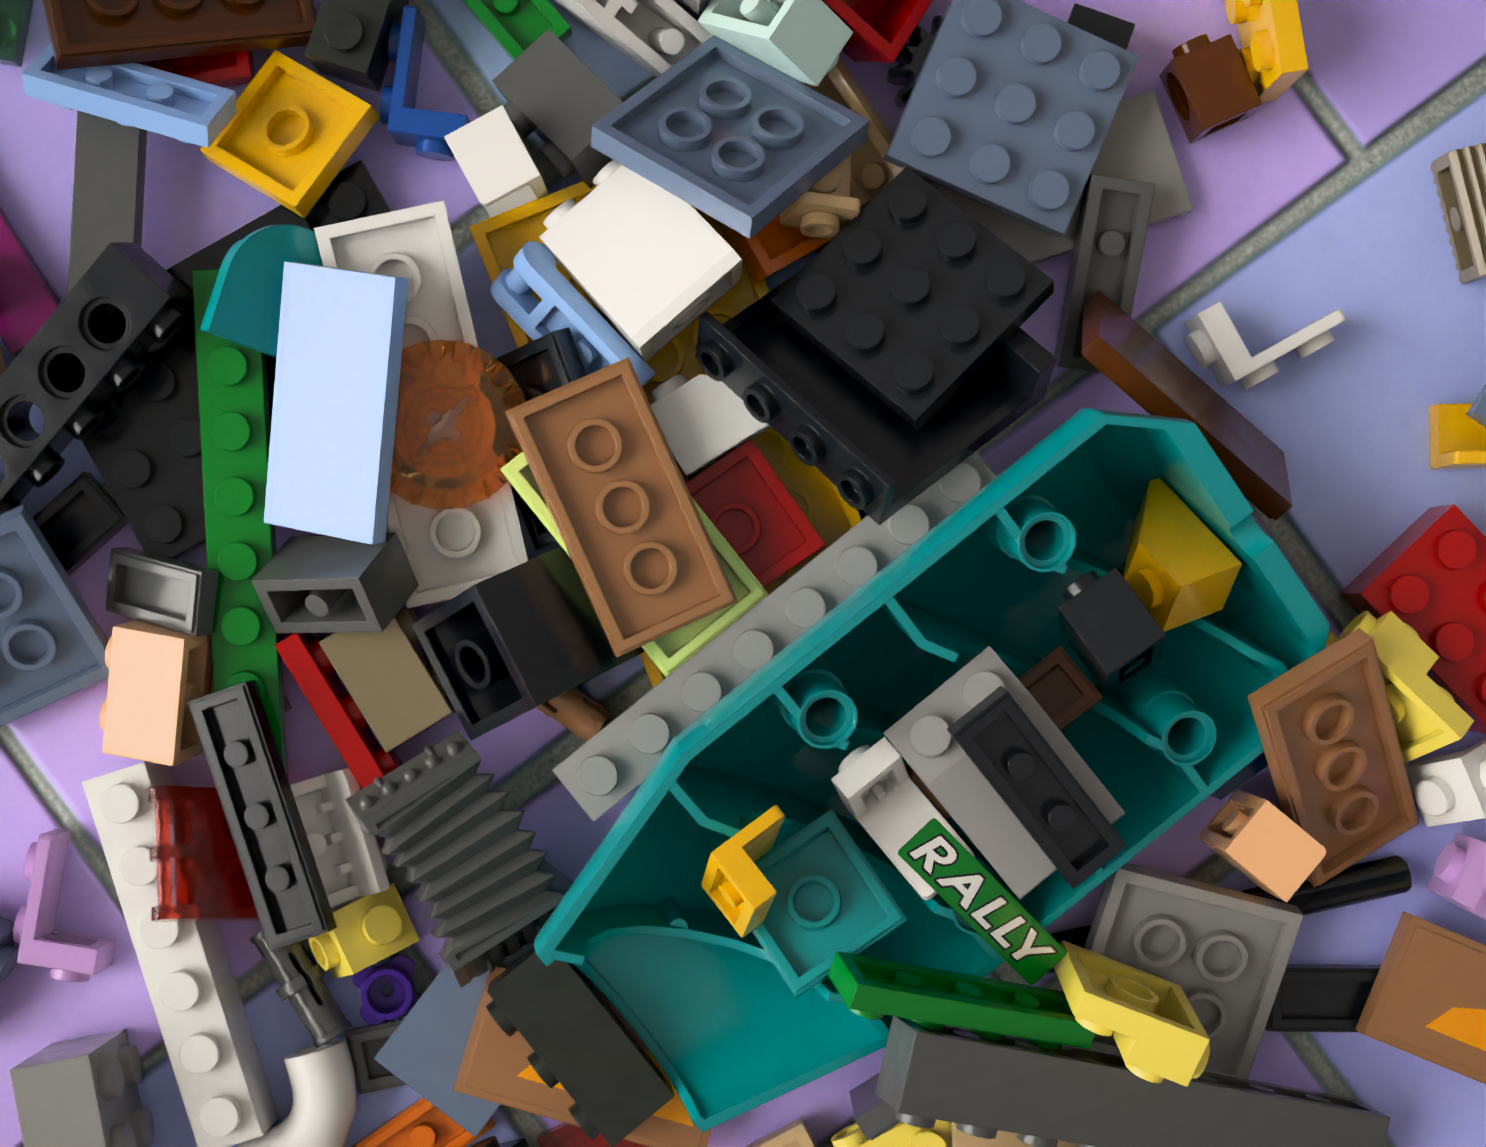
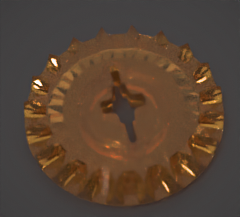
M430 340L402 349L390 492L403 498L411 505L428 507L437 511L455 508L464 509L472 504L489 499L496 491L509 482L500 469L519 455L522 449L505 411L526 401L513 375L493 355L471 344L454 340ZM464 397H469L470 399L459 411L458 415L460 417L455 424L456 429L461 433L459 438L452 441L448 437H443L437 443L433 442L423 454H419L418 451L429 439L428 434L432 428L430 421L426 419L427 415L433 410L437 414L444 415L449 409L454 410Z

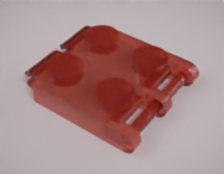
M169 785L147 788L148 802L155 803L156 846L149 847L150 862H157L158 906L151 907V921H260L217 789L215 787Z

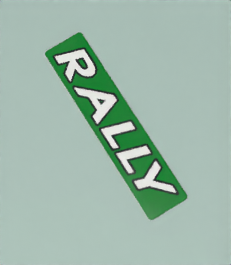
M931 818L898 850V855L1030 985L1036 984L1067 954L1066 950L936 818Z

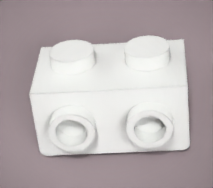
M349 767L290 784L330 907L361 896L377 894L388 890L387 860L385 854L381 853L382 847L376 841L375 835L364 833L345 800L361 790Z

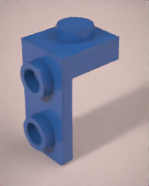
M404 5L402 22L393 23L390 29L388 57L389 61L396 62L393 86L385 85L382 91L381 124L388 125L387 131L397 145L416 147V154L424 158L451 161L454 159V154L444 136L471 121L467 115L415 108L426 22L417 6Z

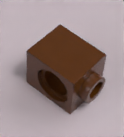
M1204 34L1179 45L1172 50L1174 59L1170 61L1159 75L1190 144L1247 119L1262 105L1231 34L1213 42H1210L1207 34Z

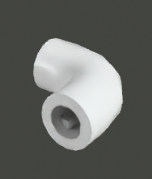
M346 1039L328 1041L318 1048L314 1045L284 1057L293 1093V1104L290 1113L282 1123L268 1129L263 1136L239 1143L237 1147L345 1146L357 1110L355 1072Z

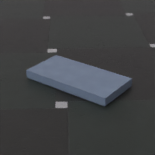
M543 859L538 870L556 874L547 890L565 895L573 881ZM534 941L522 946V949L515 954L508 955L499 964L511 966L534 947ZM445 965L374 1057V1060L476 1137L501 1104L456 1092L453 1089L489 970L479 977H474L470 983L460 988ZM583 973L587 980L592 984L593 982Z

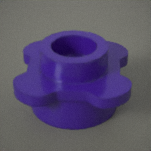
M399 954L394 956L389 963L376 966L371 965L353 975L354 985L361 990L362 1007L360 1009V1016L366 1023L379 1025L383 1020H392L401 1015L407 1016L420 999L421 994L415 991L412 979L416 966L410 957ZM385 984L393 986L394 992L391 995L383 994L382 987Z

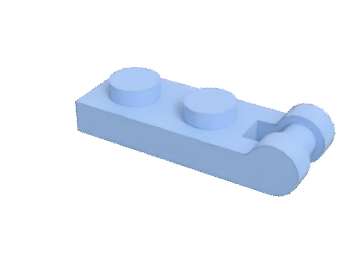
M527 242L513 258L514 268L504 269L491 284L490 291L494 300L533 341L553 331L569 327L587 375L629 357L643 388L656 373L556 269L557 262L552 252L539 242ZM533 290L542 299L541 302L533 296Z

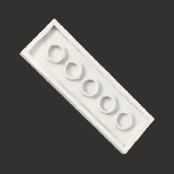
M442 200L314 228L323 266L409 278L387 518L388 532L397 533L419 584L406 601L407 608L452 599L479 582L529 561L512 487L500 471L506 465L445 201Z

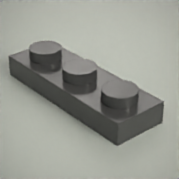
M1096 174L1089 175L1083 191L1055 349L1056 366L1102 373L1082 356L1083 306L1098 290H1101L1131 317L1156 183Z

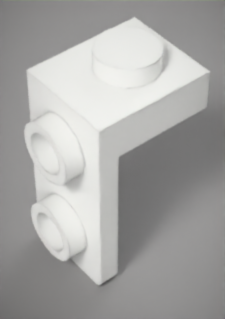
M1218 302L1185 322L1190 331V334L1186 335L1185 339L1195 361L1203 369L1210 367L1221 388L1240 380L1246 390L1279 372L1280 370L1274 360L1295 349L1300 359L1333 342L1335 338L1330 328L1345 321L1346 317L1341 308L1251 357L1222 303Z
M885 737L872 747L869 745L858 747L841 762L838 768L839 773L831 780L842 803L923 900H930L938 893L897 852L931 818H936L975 858L972 850L909 778L901 755Z
M1486 738L1465 751L1418 759L1406 766L1411 791L1427 827L1486 818Z

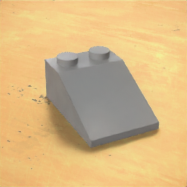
M988 646L883 732V734L1018 899L1021 900L1057 869L947 731V728L998 687L1002 686L1013 697L1111 825L1114 824L1125 812L1035 698L995 651Z

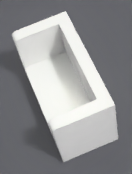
M503 105L444 136L481 205L485 207L490 218L549 195L538 169Z

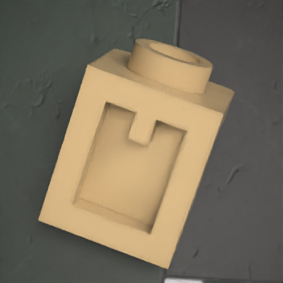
M851 154L780 213V226L800 228L801 233L809 237L828 238L836 236L860 214V199L850 197Z

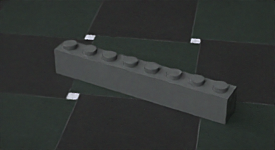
M894 1016L875 1091L879 1098L895 1110V1119L905 1124L931 1129L934 1128L936 1120L957 1123L956 1128L958 1130L985 1139H995L997 1130L1018 1133L1017 1138L1020 1141L1036 1147H1057L1058 1140L1078 1143L1077 1147H1384L1391 1118L1356 1099L1205 1071L1197 1079L1191 1078L1188 1087L1165 1078L1160 1084L1152 1083L1133 1074L1125 1066L1122 1056L1068 1046L1052 1050L1041 1047L1029 1039L1004 1035V1038L1001 1040L984 1038L970 1029L945 1025L941 1030H932L922 1027L910 1019Z

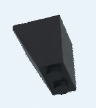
M558 547L471 586L412 624L471 741L645 652L642 647H639L619 657H615L574 564L562 547Z

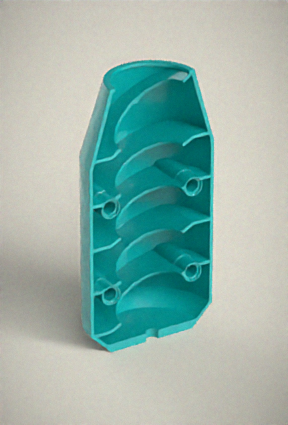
M1082 408L672 739L535 937L534 949L536 955L546 966H549L555 960L574 964L600 989L630 1024L659 1063L680 1096L692 1122L701 1132H705L886 1047L893 1016L885 1015L883 1019L872 1020L853 1013L845 1005L843 998L830 978H827L797 999L753 932L751 931L741 938L702 888L701 882L712 851L776 804L785 814V818L770 850L832 809L908 919L906 925L861 956L986 977L1005 960L939 894H936L930 900H923L844 806L831 780L839 773L838 768L841 762L858 747L863 745L872 747L883 737L886 738L883 732L988 646L995 651L1012 673L1019 678L1061 645L1103 696V701L1065 729L1062 734L1124 810L1125 814L1112 824V827L1126 843L1127 847L1075 889L1056 870L1019 900L954 819L951 818L948 821V824L972 850L975 859L1045 929L1264 752L1247 696L1325 649L1330 623L1275 541L1268 537L1255 522L1251 515L1254 510L1194 422L1182 418ZM1160 477L1232 552L1242 565L1222 610L1164 632L1166 638L1162 658L1106 695L1060 632L1058 607L1066 602L1062 593L1072 583L1091 571L1095 570L1102 577L1116 567L1120 574L1124 575L1132 526L1149 481ZM903 759L904 765H908V763Z

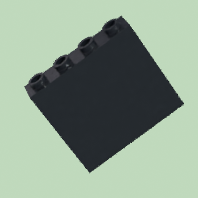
M870 200L860 206V212L871 202ZM798 273L724 324L717 321L707 311L699 317L695 357L698 359L704 372L713 380L722 381L743 400L745 407L756 420L761 423H768L789 442L791 449L803 463L815 466L837 486L840 495L851 507L858 510L862 509L879 526L1043 400L1057 362L1056 357L1019 327L917 431L774 312L771 300Z

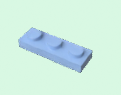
M52 43L22 73L25 96L50 102L61 108L74 109L116 121L124 126L137 127L175 138L183 143L196 144L206 148L210 147L236 114V91L139 63L57 70Z

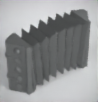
M457 730L431 747L425 746L422 753L381 778L375 777L373 783L345 800L364 833L386 838L381 853L396 855L392 865L408 868L405 880L421 884L415 899L420 902H431L424 915L438 921L430 933L435 937L445 938L438 954L459 987L462 988L470 983L474 977H479L488 970L493 972L495 966L504 961L505 957L515 954L525 944L532 943L564 895L547 890L556 874L538 870L547 851L530 848L536 832L518 829L525 810L502 809L509 791L488 790L495 773L476 774L481 758L460 731Z

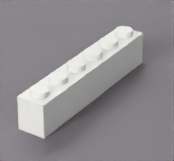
M145 761L83 781L84 791L197 1147H230L263 1136L278 1120L279 1114L168 765Z

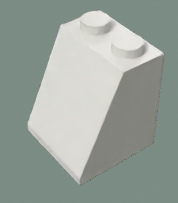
M612 160L594 177L592 182L597 187L577 204L573 198H570L550 213L543 223L548 230L539 237L543 245L552 252L556 261L631 348L647 362L742 280V259L689 203Z

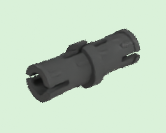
M263 930L250 938L251 943L255 944L280 985L276 993L281 1001L288 998L314 1040L313 1044L316 1048L352 1026L350 1020H347L321 978L326 974L325 970L319 964L313 965L299 941L270 950Z

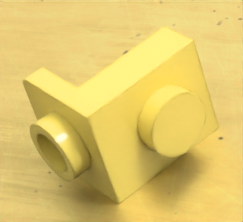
M394 883L389 884L388 890L362 896L332 911L337 928L309 938L310 948L315 960L323 970H330L335 979L354 975L420 941Z

